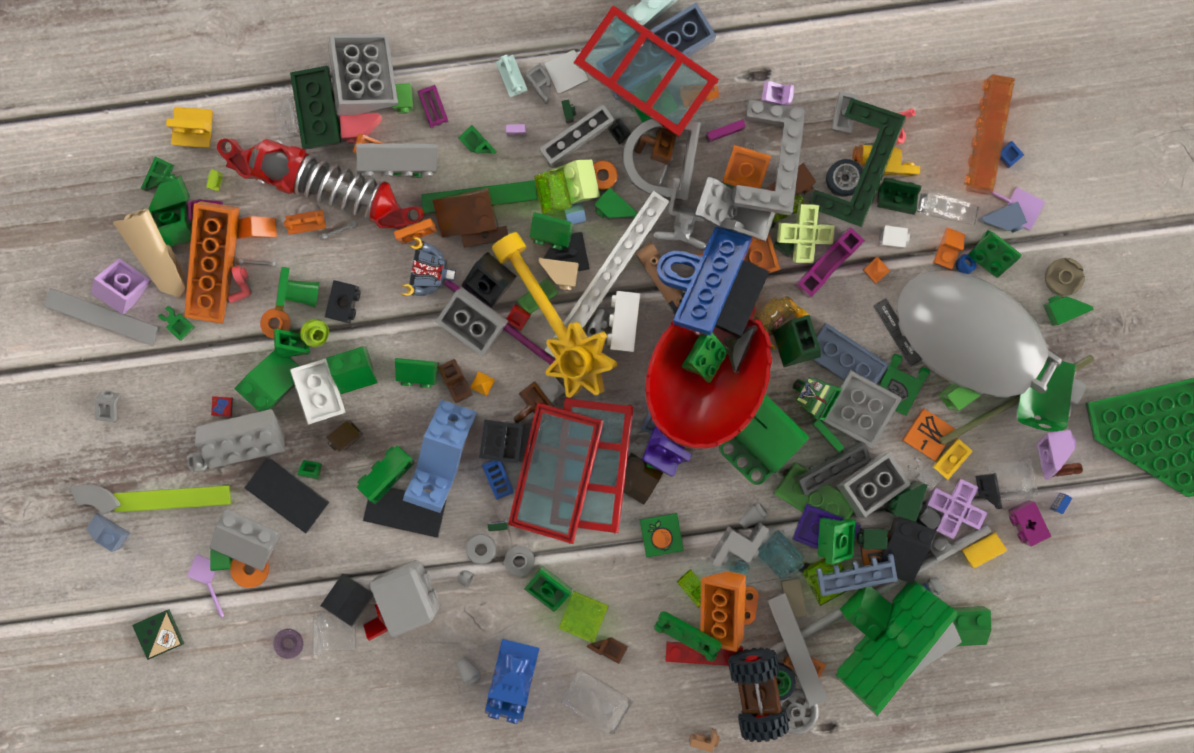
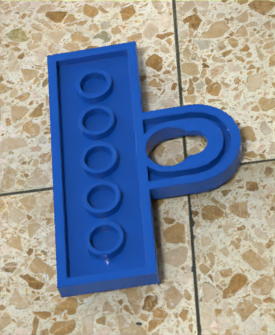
M715 226L702 257L684 251H671L659 259L657 273L660 281L669 287L686 292L673 319L674 325L711 336L752 242L751 236ZM673 264H684L692 267L695 273L688 278H682L671 270V266Z

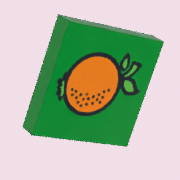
M677 513L639 519L646 558L684 551Z

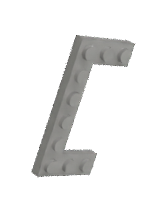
M749 99L745 120L783 126L775 191L737 185L733 206L792 215L806 109Z

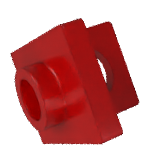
M375 604L378 617L363 625L368 641L388 631L377 604Z

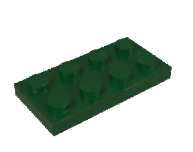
M329 66L290 72L302 149L308 150L342 143Z

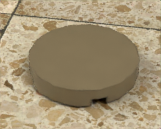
M1060 258L1053 261L1045 272L1047 287L1052 293L1059 296H1069L1077 293L1085 281L1083 267L1071 258Z

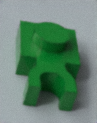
M167 306L165 309L169 312V316L165 317L163 314H159L158 317L168 322L169 324L166 328L179 341H182L195 326L182 314L176 316L174 309Z

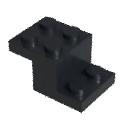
M484 419L479 458L511 463L523 462L532 424ZM544 426L540 428L537 442H542ZM535 449L532 464H539L540 450Z

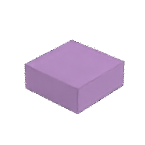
M506 125L507 136H525L526 125Z

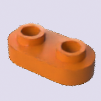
M750 585L746 586L745 612L750 613L749 617L744 620L746 625L751 624L755 620L759 598L758 591ZM748 593H752L751 599H746Z

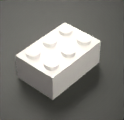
M617 291L616 295H612L611 307L614 308V315L610 314L609 327H612V334L607 336V346H610V350L634 352L640 293Z

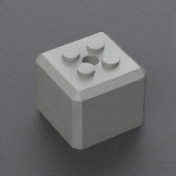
M414 560L382 573L370 582L371 591L392 638L432 622L440 608L438 594L430 583L431 577L428 571H425L420 561Z

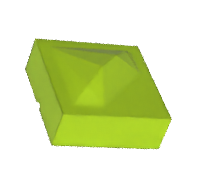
M211 169L206 188L218 192L223 173Z

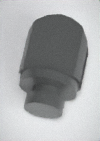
M921 505L917 521L931 529L938 527L941 520L940 516L929 506Z

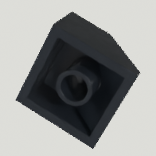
M487 252L474 264L461 286L492 309L517 276Z
M342 573L320 606L352 627L374 595L371 591Z

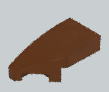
M613 637L587 645V648L599 655L606 656L618 664L629 647Z

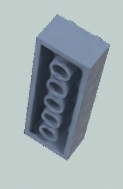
M697 2L650 30L687 57L713 43L716 38L715 32ZM638 38L596 62L597 70L610 78ZM646 39L616 83L630 92L668 70L676 59ZM610 90L615 100L621 98L619 95Z

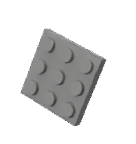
M850 370L841 385L842 391L824 422L873 448L902 397Z

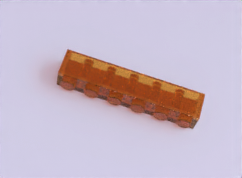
M992 74L983 82L982 91H984V95L980 99L978 109L981 111L980 116L977 117L975 122L977 132L971 143L973 153L968 159V166L970 168L969 173L966 174L964 179L965 191L986 195L994 192L1015 78Z

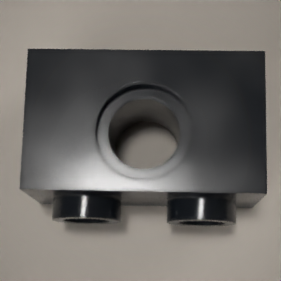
M333 280L325 318L351 323V320H354L356 316L355 303L359 301L361 295L359 286ZM343 297H346L348 299V305L342 308L340 306V300Z

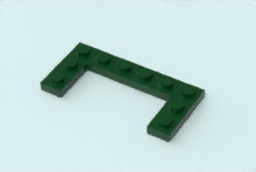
M851 98L844 117L877 128L879 132L851 201L849 202L814 189L809 204L819 205L818 212L863 227L907 117Z

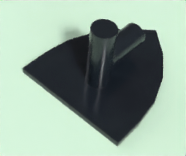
M582 232L572 234L568 249L563 248V251H559L550 247L543 258L578 263V271L590 269Z

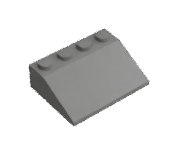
M330 34L328 53L337 115H359L398 105L388 34Z

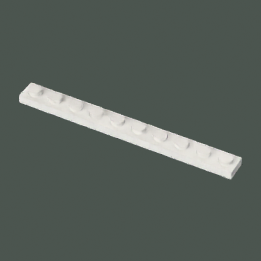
M655 191L652 192L563 322L566 328L573 322H579L582 328L585 327L670 203L667 199ZM547 346L545 351L555 357Z

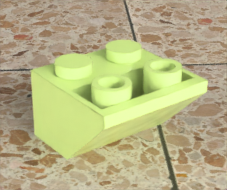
M592 159L575 160L550 170L558 208L587 202L600 197Z

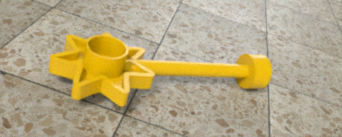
M518 232L503 237L491 249L500 263L503 264L511 261L558 337L546 341L556 360L546 369L545 374L551 377L564 378L565 394L568 398L577 395L582 387H585L594 395L603 393L605 389L601 373L618 366L615 360L602 353L607 334L600 332L587 337L579 322L570 323L568 328H566L520 255L527 247Z

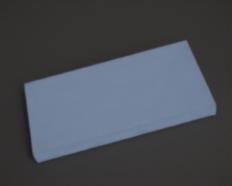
M824 323L816 335L821 349V357L813 359V361L843 381L849 371L852 370L877 384L889 366L888 363L827 323Z

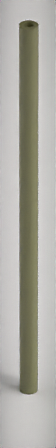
M1089 355L1074 363L1076 365L1075 372L1094 362V357ZM1020 394L939 439L940 443L945 445L1017 405Z

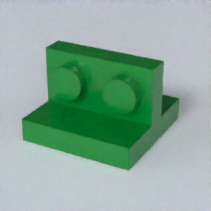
M825 517L820 518L818 556L826 558L825 563L833 565L853 558L856 520L846 519L838 521Z

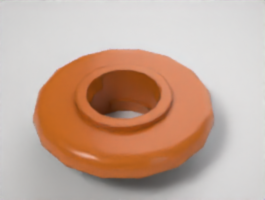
M596 161L593 166L598 189L602 191L608 190L617 182V169L609 161ZM601 170L607 171L609 175L605 181H600L597 178V173Z
M274 308L262 315L260 327L267 337L274 338L275 329H272L270 326V321L273 318L280 320V326L277 329L289 331L290 318L285 311H278Z

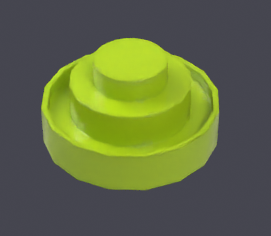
M310 319L301 328V339L310 347L321 346L328 339L329 327L320 319Z

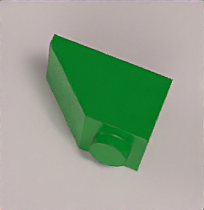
M175 174L163 178L164 181L159 184L148 208L150 212L187 201L190 198L182 175L175 177Z
M611 188L594 204L596 208L595 213L602 219L604 217L608 220L634 219L638 214Z
M1059 295L1049 298V302L1043 305L1052 326L1060 325L1094 310L1091 305L1068 296L1060 297Z

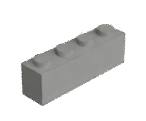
M602 104L539 148L540 152L552 168L614 124V119L604 104Z

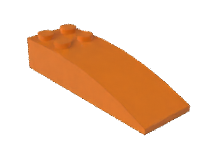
M204 201L194 204L185 318L221 324L224 322L232 279L231 268L234 266L240 207Z

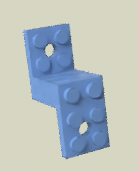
M443 400L440 401L424 435L417 468L404 494L403 501L439 513L441 512L457 475L465 441L477 415L476 411ZM424 489H429L432 492L428 493Z

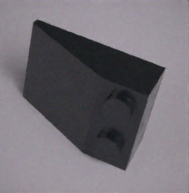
M895 516L887 537V549H883L878 563L888 561V554H893L897 578L913 584L930 550L936 530Z

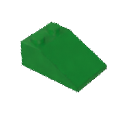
M274 350L251 370L234 389L258 412L273 409L295 386L290 369L300 366L291 357H280L277 351Z

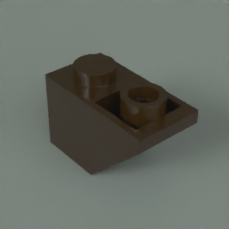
M348 420L326 438L329 440L328 445L334 451L338 450L340 452L348 449L363 433L351 420Z

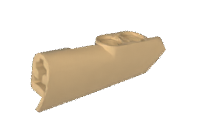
M149 209L130 213L125 216L124 220L114 221L113 224L159 291L181 297L186 288L182 280L183 270L171 246L165 244Z

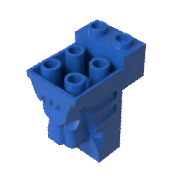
M502 639L485 708V713L488 714L489 718L499 719V717L507 718V722L518 724V721L522 722L539 653L538 647Z

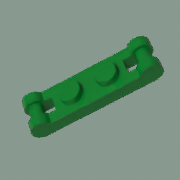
M660 612L658 616L659 621L654 626L655 631L665 633L705 655L708 661H715L717 652L722 647L720 641L668 612Z

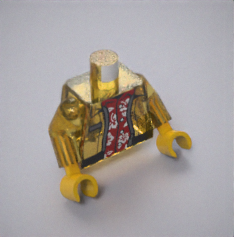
M788 296L780 299L774 297L756 313L754 320H760L770 336L793 313L796 318L809 314ZM771 344L770 348L775 350V346Z

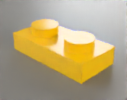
M956 438L932 468L946 480H949L973 450Z

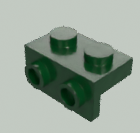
M884 178L879 187L877 207L915 215L918 194L922 186L912 182Z

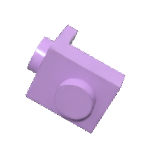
M766 81L764 82L761 101L789 105L794 97V85L784 86Z

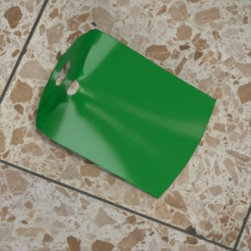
M1062 361L1060 366L1056 367L1046 385L1047 390L1045 393H1039L1029 387L1024 394H1020L1017 410L1018 422L1043 431L1057 432L1065 430L1068 426L1076 365ZM1045 362L1042 370L1036 377L1037 380L1040 381L1049 363ZM1038 415L1041 419H1035L1034 416ZM1039 424H1045L1051 428H1044L1039 426Z

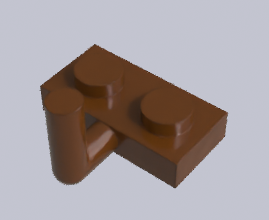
M659 127L655 138L642 135L634 151L640 154L645 144L652 145L653 149L650 159L669 165L676 135L665 128Z
M535 381L519 393L528 406L514 416V421L519 423L530 413L533 412L535 414L537 403L554 406ZM544 413L542 424L553 415Z

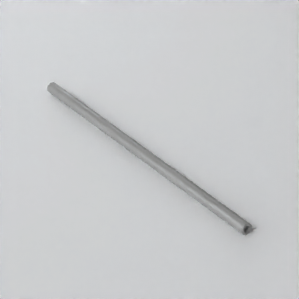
M985 524L980 530L976 529L950 545L956 553L991 533V529ZM933 555L924 560L918 574L938 563ZM897 578L898 581L880 584L874 589L883 595L905 581ZM840 608L800 630L803 639L844 617L839 610ZM783 640L770 647V650L773 649L776 655L786 650Z

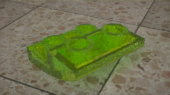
M573 591L558 629L594 643L609 605Z

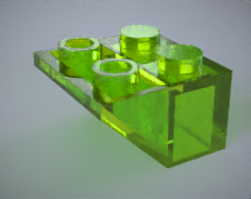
M564 170L545 171L534 176L543 215L550 216L572 208Z

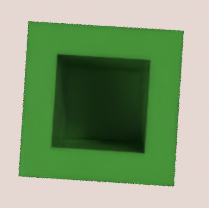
M410 83L395 84L398 105L392 106V108L398 114H407L410 110H414L413 88Z

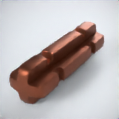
M1082 464L1063 465L1053 477L1081 474L1083 472Z

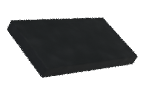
M743 260L716 322V328L741 338L770 271Z
M270 457L265 459L244 487L305 534L330 503Z
M391 488L376 504L369 500L367 501L363 521L436 538L439 537L447 500H445L440 513L403 501L406 491Z

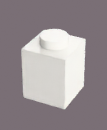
M887 225L881 227L878 246L895 249L905 248L910 240V234H907L908 228Z

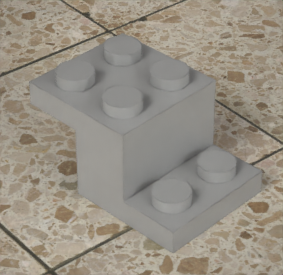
M759 522L755 525L749 537L728 526L709 557L710 561L715 566L720 567L721 564L724 565L730 556L728 552L730 551L750 563L751 559L755 560L758 556V548L761 543L764 544L770 535L768 533L769 529Z

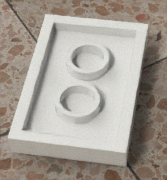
M326 359L290 369L308 425L346 413Z

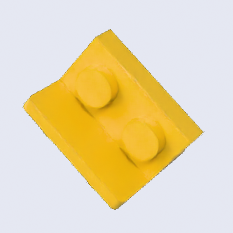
M174 107L173 119L167 118L166 126L172 129L171 144L174 146L210 148L213 111L211 109Z

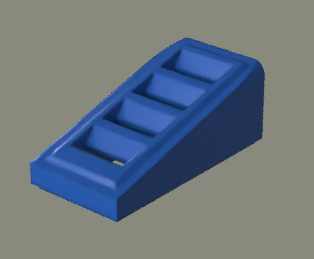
M492 460L482 464L496 500L514 493L502 461ZM497 465L499 466V469L491 472L489 471V468H492ZM502 473V476L492 478V475ZM502 479L505 480V483L495 486V482ZM505 486L508 487V490L498 493L497 491Z

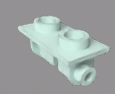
M514 55L500 57L501 60L496 61V64L510 98L528 91Z

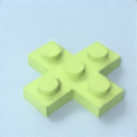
M798 204L796 223H778L777 242L794 243L793 262L814 263L815 244H833L835 225L817 224L819 205Z

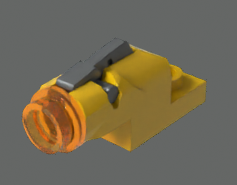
M874 143L854 146L852 160L859 164H866ZM895 147L884 175L918 176L920 174V166H915V163L910 162L901 165L902 150Z

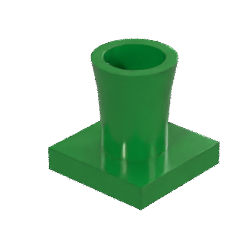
M282 267L275 310L283 311L285 300L316 308L319 281L289 280L290 268Z

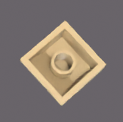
M539 258V263L556 285H560L559 289L572 290V287H576L578 263Z

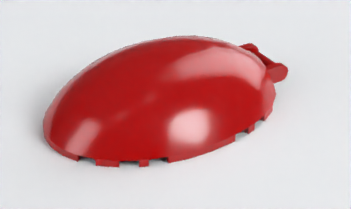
M754 307L743 332L744 334L754 329L737 369L734 366L733 351L739 338L714 327L712 333L724 345L728 353L710 383L706 382L699 374L686 371L681 367L699 335L705 334L674 325L673 321L668 329L664 331L649 362L645 393L652 420L668 439L681 446L694 449L716 447L738 435L753 419L767 391L772 364L769 334L760 320L752 319L756 307Z

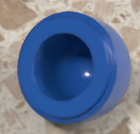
M963 254L958 258L956 268L959 272L969 274L976 269V262L967 254ZM965 260L970 262V266L965 263Z

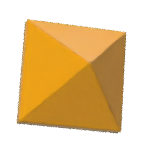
M478 371L470 388L487 396L495 379Z

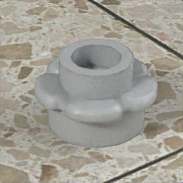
M937 576L929 578L930 582L927 584L931 592H936L937 595H940L939 593L944 591L939 579Z

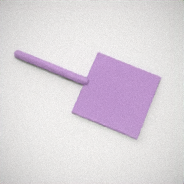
M977 184L978 188L1008 204L1019 202L1027 221L1022 227L1028 230L1032 229L1045 201L1018 187L1015 188L1011 198L1008 199L981 184Z

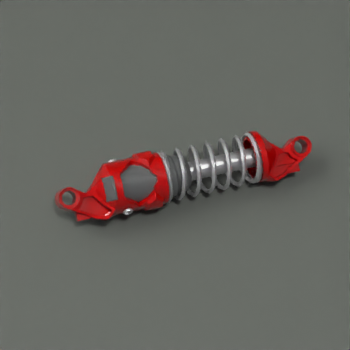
M223 138L217 143V151L227 161L226 167L235 170L244 179H255L259 184L264 185L266 183L275 186L276 190L286 194L294 193L298 195L305 193L306 198L311 194H317L318 202L323 200L326 191L331 193L329 198L330 207L335 204L338 196L343 197L341 203L342 211L347 208L349 200L355 201L353 208L354 216L359 212L361 204L366 205L365 219L375 223L379 228L400 230L406 228L407 225L419 223L424 218V211L419 206L401 208L395 199L389 183L381 181L377 184L374 177L366 182L365 177L361 176V173L355 177L350 169L342 173L338 164L330 168L326 160L318 164L315 156L306 153V150L299 147H289L283 145L279 140L272 141L267 138L247 150H243L238 141L232 138ZM228 142L232 147L230 152H227L225 148ZM335 168L338 169V179L330 176ZM347 173H350V183L342 181ZM359 177L362 178V187L354 185ZM372 181L374 183L373 192L366 189ZM411 210L418 212L417 220H413L410 217Z

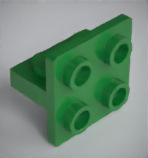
M987 230L982 235L979 243L969 252L968 256L998 278L1017 262L1022 254L994 232Z
M713 333L711 336L700 334L681 367L686 371L699 374L706 382L710 383L725 359L728 350Z

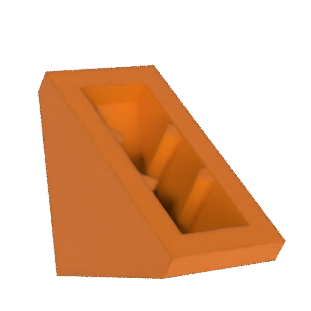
M250 216L239 219L238 239L277 237L276 218Z

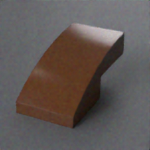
M455 359L438 367L455 403L473 395Z

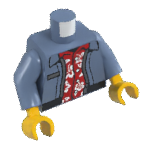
M411 237L416 240V244L414 246L408 244L410 248L415 249L409 284L401 285V287L407 288V293L400 294L402 296H426L436 292L438 287H442L443 280L454 281L456 270L446 268L447 261L444 259L443 254L434 245L421 241L417 237Z

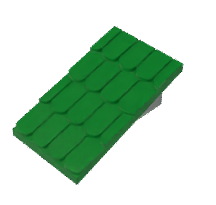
M915 580L913 584L907 583L893 598L887 627L874 641L865 635L854 647L855 651L844 661L836 673L838 680L876 716L881 713L907 679L962 642L953 623L958 616L956 610Z

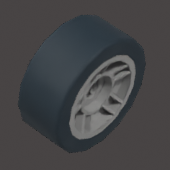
M851 159L837 161L829 168L826 174L827 187L837 196L847 197L853 195L863 172L862 167ZM844 174H847L846 177L847 179H849L848 181L842 180V176Z

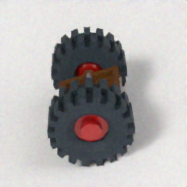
M760 647L759 649H744L742 652L738 651L737 654H732L728 658L731 680L738 683L743 710L738 715L741 737L746 741L750 740V742L755 740L757 742L763 740L768 742L770 739L776 740L778 739L777 737H783L784 734L788 733L789 725L786 709L780 703L776 679L779 673L776 652L773 649L770 650V648L764 649Z

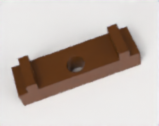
M507 226L497 227V229L480 233L461 235L463 247L470 248L497 242L508 235ZM487 232L488 236L483 238L482 233Z

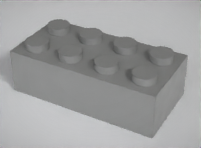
M269 409L197 426L195 444L207 466L211 469L283 452L285 449V434L273 410Z

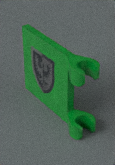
M893 354L879 385L902 397L895 411L907 416L930 370L921 367L917 378H914L897 369L902 361V356Z

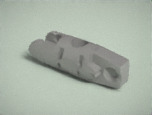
M598 308L595 317H592L586 332L587 337L595 335V332L596 334L605 332L608 324L606 321L608 312L606 310Z

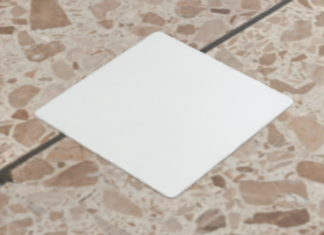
M575 50L545 63L558 93L588 80L586 73L573 64L577 58Z

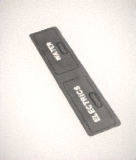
M885 298L873 305L909 366L912 367L923 360L915 350L912 351L910 349L909 341L905 336H902L898 325L899 319L887 299Z

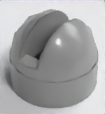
M467 570L461 571L457 577L459 583L468 587L474 573Z

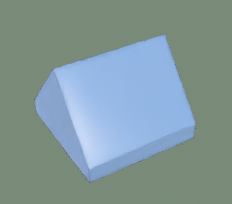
M582 202L564 206L567 221L572 222V224L586 221Z

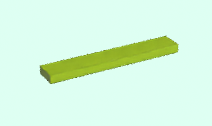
M230 485L114 493V496L121 504V506L115 509V512L231 504Z

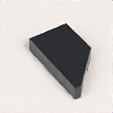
M996 473L975 476L979 495L992 503L996 509H1002Z

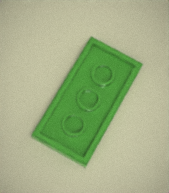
M796 462L793 463L774 492L775 495L803 512L807 503L846 519H850L854 513L842 493L829 484L805 496L793 476L796 474L800 476L808 470Z

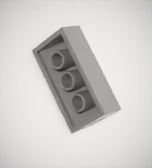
M356 144L357 173H361V176L371 177L373 173H381V176L391 177L393 173H401L403 177H411L413 173H421L422 177H431L432 173L437 171V144Z

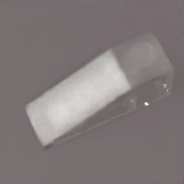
M921 193L917 212L931 217L975 225L979 206L939 193Z

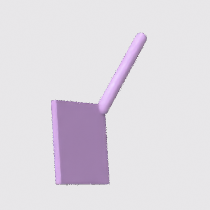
M196 554L187 577L208 586L218 613L222 618L224 614L211 586L216 571L210 570V559Z

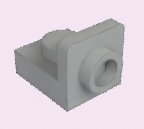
M109 390L100 392L94 400L96 420L115 422L117 420V401L120 398V393H114Z

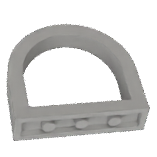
M666 117L676 125L681 121V119ZM650 119L638 125L628 136L623 148V166L628 178L637 188L649 194L655 191L663 197L671 198L673 189L647 183L639 176L633 164V149L639 137L651 128L663 127L655 120ZM690 121L684 129L688 131L679 189L675 199L688 200L700 122Z

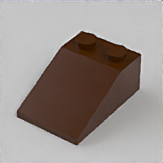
M489 187L432 200L442 237L480 233L497 229L498 223Z

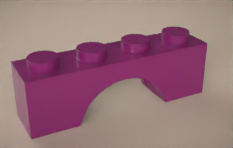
M852 228L847 229L794 286L807 298L812 297L825 284L831 274L865 240Z

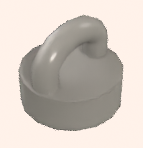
M191 453L188 456V467L191 472H200L207 468L201 453Z

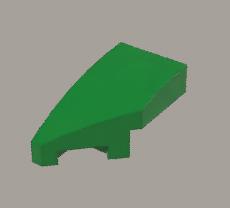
M473 125L458 137L470 152L491 154L497 152Z

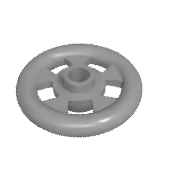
M795 689L792 695L787 698L791 702L786 709L787 716L790 719L788 721V733L803 734L815 725L819 709L817 704L811 707L808 705L802 689ZM797 697L804 698V703L796 702ZM787 699L780 701L781 706ZM806 708L811 709L810 717L805 716ZM795 709L799 710L798 715L793 714ZM803 721V725L795 727L794 722Z

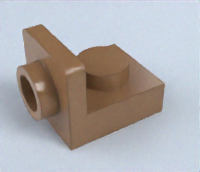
M713 728L709 739L701 733L691 734L689 738L691 747L713 752L714 747H717L719 743V736L716 729Z

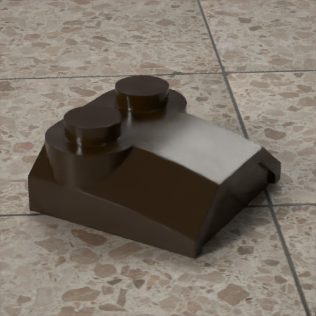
M631 452L627 460L624 493L644 505L661 479L663 472L646 467L647 463ZM617 476L611 484L612 486H616Z

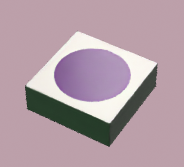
M508 520L488 523L489 532L507 530L509 527Z

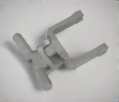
M675 178L668 208L669 213L676 216L672 232H655L654 237L662 240H683V243L692 245L700 250H705L706 243L691 237L695 221H704L703 218L695 215L697 209L676 204V208L673 210L680 179Z

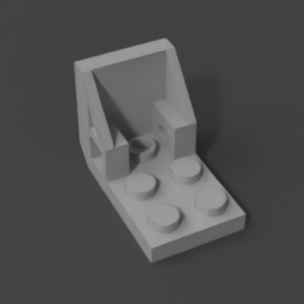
M708 177L695 215L717 227L748 235L753 239L766 241L775 213L733 206L735 190H732L715 178Z

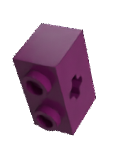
M1028 500L1009 509V519L1012 525L1017 527L1019 531L1017 536L1022 544L1031 547L1052 537L1034 501Z

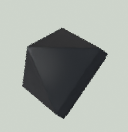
M620 118L608 129L619 144L631 134Z

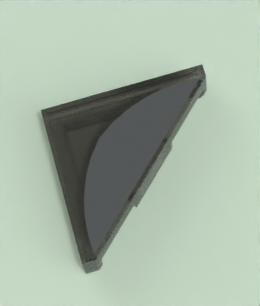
M757 326L745 329L741 338L731 335L723 339L735 373L740 371V366L751 346L754 333L758 330Z

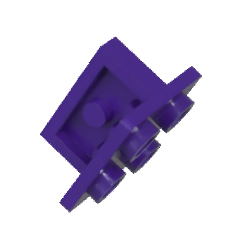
M656 426L652 431L642 460L673 477L678 465L683 462H689L692 454L685 451L684 446L668 439Z

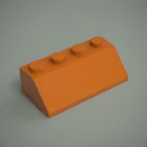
M729 571L702 577L700 631L720 641L722 649L737 652L744 639L746 575Z

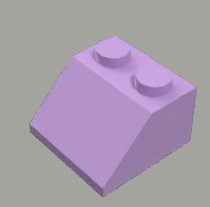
M119 258L94 278L91 294L123 315L136 304L151 279Z
M1071 430L1049 432L1037 443L1045 480L1053 477L1075 450L1076 439L1072 436Z

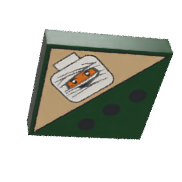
M170 609L132 625L147 660L185 644Z

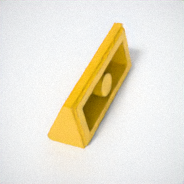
M996 532L961 551L969 566L976 568L1006 552L1007 549Z

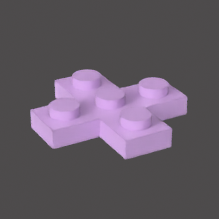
M959 478L951 495L933 488L926 505L942 512L940 524L935 528L936 531L954 539L962 522L980 530L987 512L970 505L977 492V486Z

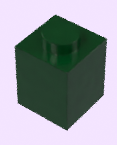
M860 528V533L857 534V542L863 549H887V529Z

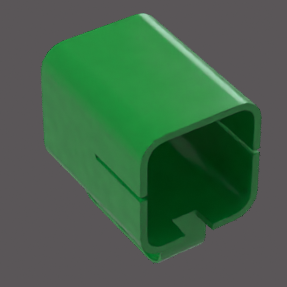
M765 394L758 411L750 423L734 438L719 445V452L749 482L754 485H760L771 474L776 473L805 444L809 436ZM728 443L732 444L733 451L730 454H725L723 447ZM740 457L747 459V464L744 467H739L737 464ZM758 470L761 473V477L759 480L754 481L751 478V474Z

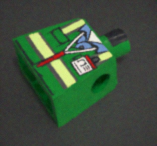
M809 377L806 383L797 379L792 387L800 392L796 401L816 419L824 421L842 391L841 387Z

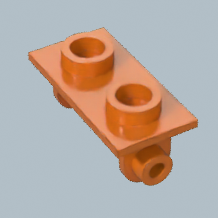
M323 210L285 216L284 226L288 230V235L326 229Z

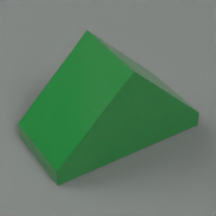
M280 329L274 330V348L280 357L310 354V346L303 342L299 333Z

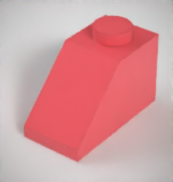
M379 113L340 115L341 138L347 141L348 144H356L358 134L368 136L382 121V116Z

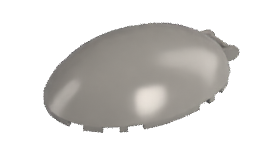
M934 270L917 275L900 292L896 312H898V325L902 336H905L909 341L910 349L912 351L915 350L923 359L921 361L935 373L962 388L967 387L975 390V393L981 395L984 393L994 395V397L1008 398L1024 394L1029 387L1039 393L1046 392V385L1056 367L1060 366L1062 360L1048 350L1045 338L1033 317L1005 291L981 278L951 270ZM1045 362H1047L1049 365L1039 381L1036 377L1042 370Z

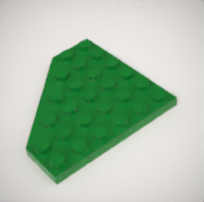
M1194 377L1085 403L1093 439L1183 496H1194Z

